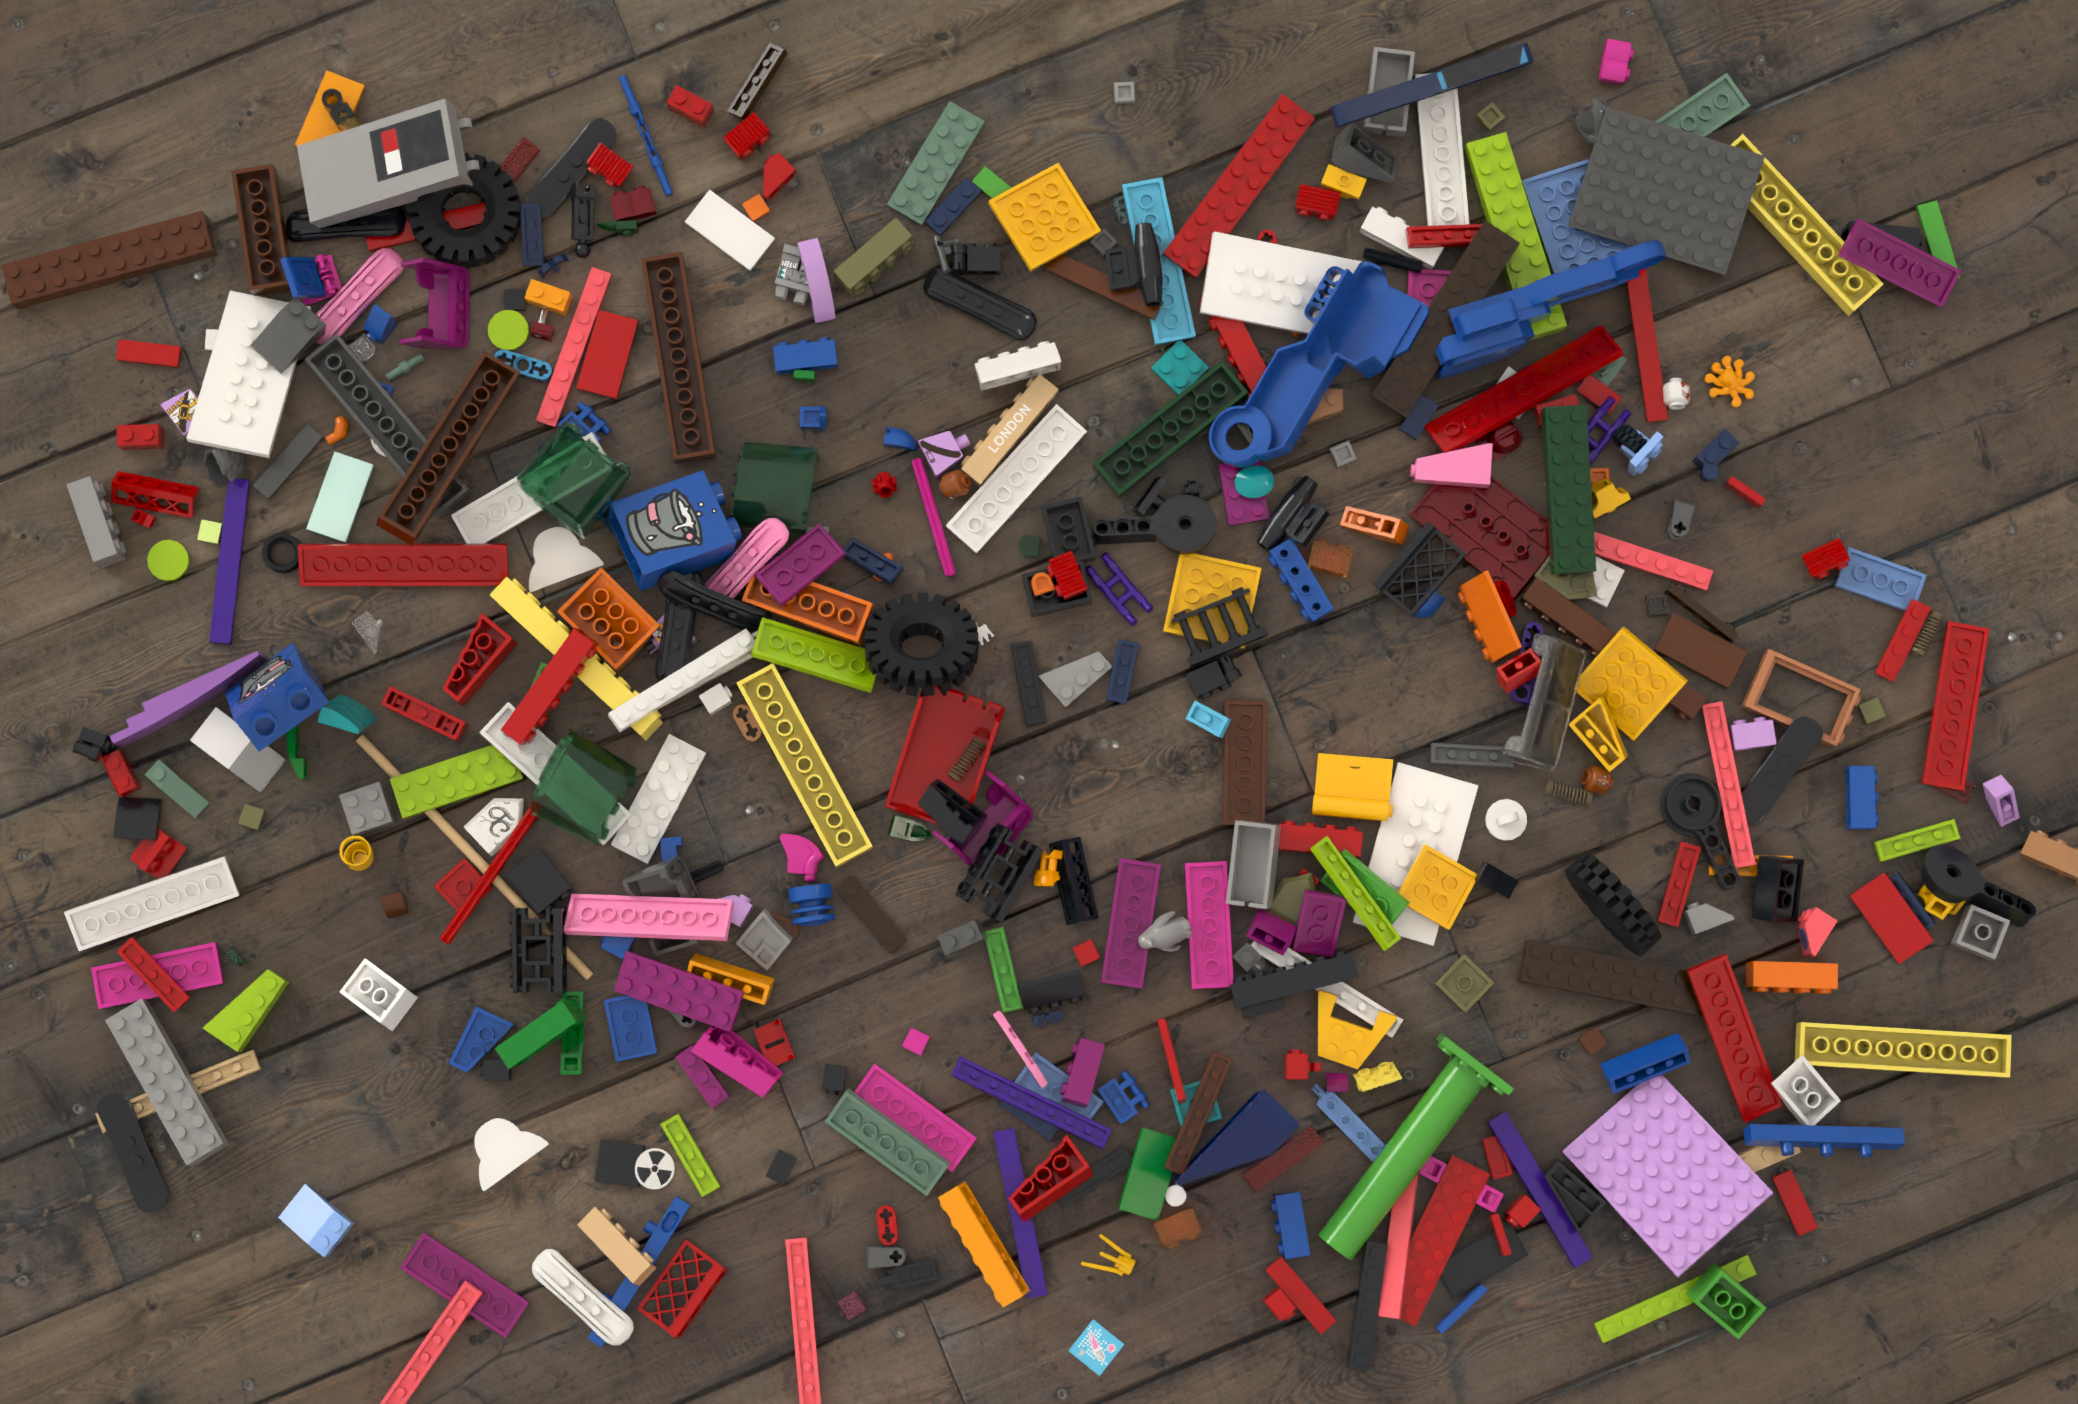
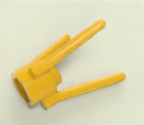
M1100 1234L1099 1237L1121 1254L1118 1258L1100 1252L1101 1256L1115 1262L1114 1267L1116 1268L1081 1262V1265L1113 1272L1121 1276L1123 1273L1130 1275L1136 1260L1131 1258V1254L1125 1252L1103 1234Z

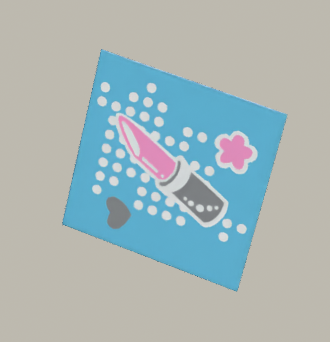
M1093 1319L1068 1351L1100 1376L1124 1344Z

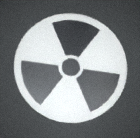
M652 1148L644 1151L638 1157L635 1164L637 1180L648 1189L663 1188L671 1181L674 1175L675 1166L673 1159L662 1149Z

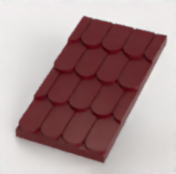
M1493 476L1490 478L1488 488L1433 484L1409 514L1422 527L1428 521L1435 526L1437 530L1467 554L1464 560L1478 572L1483 573L1488 570L1493 582L1504 580L1513 600L1519 597L1549 556L1547 520ZM1437 535L1436 538L1443 543V540Z

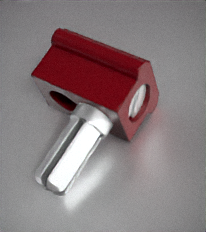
M543 308L538 322H533L530 332L531 337L552 342L555 331L554 326L545 323L549 311Z

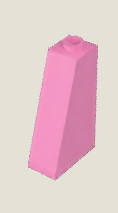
M1488 443L1417 458L1415 463L1411 464L1410 476L1414 477V483L1488 488L1491 478L1493 444Z

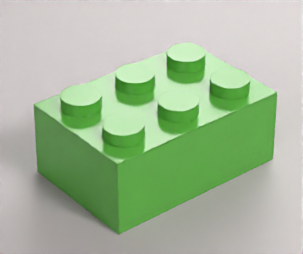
M1715 1262L1686 1293L1697 1306L1738 1340L1766 1310L1764 1304Z

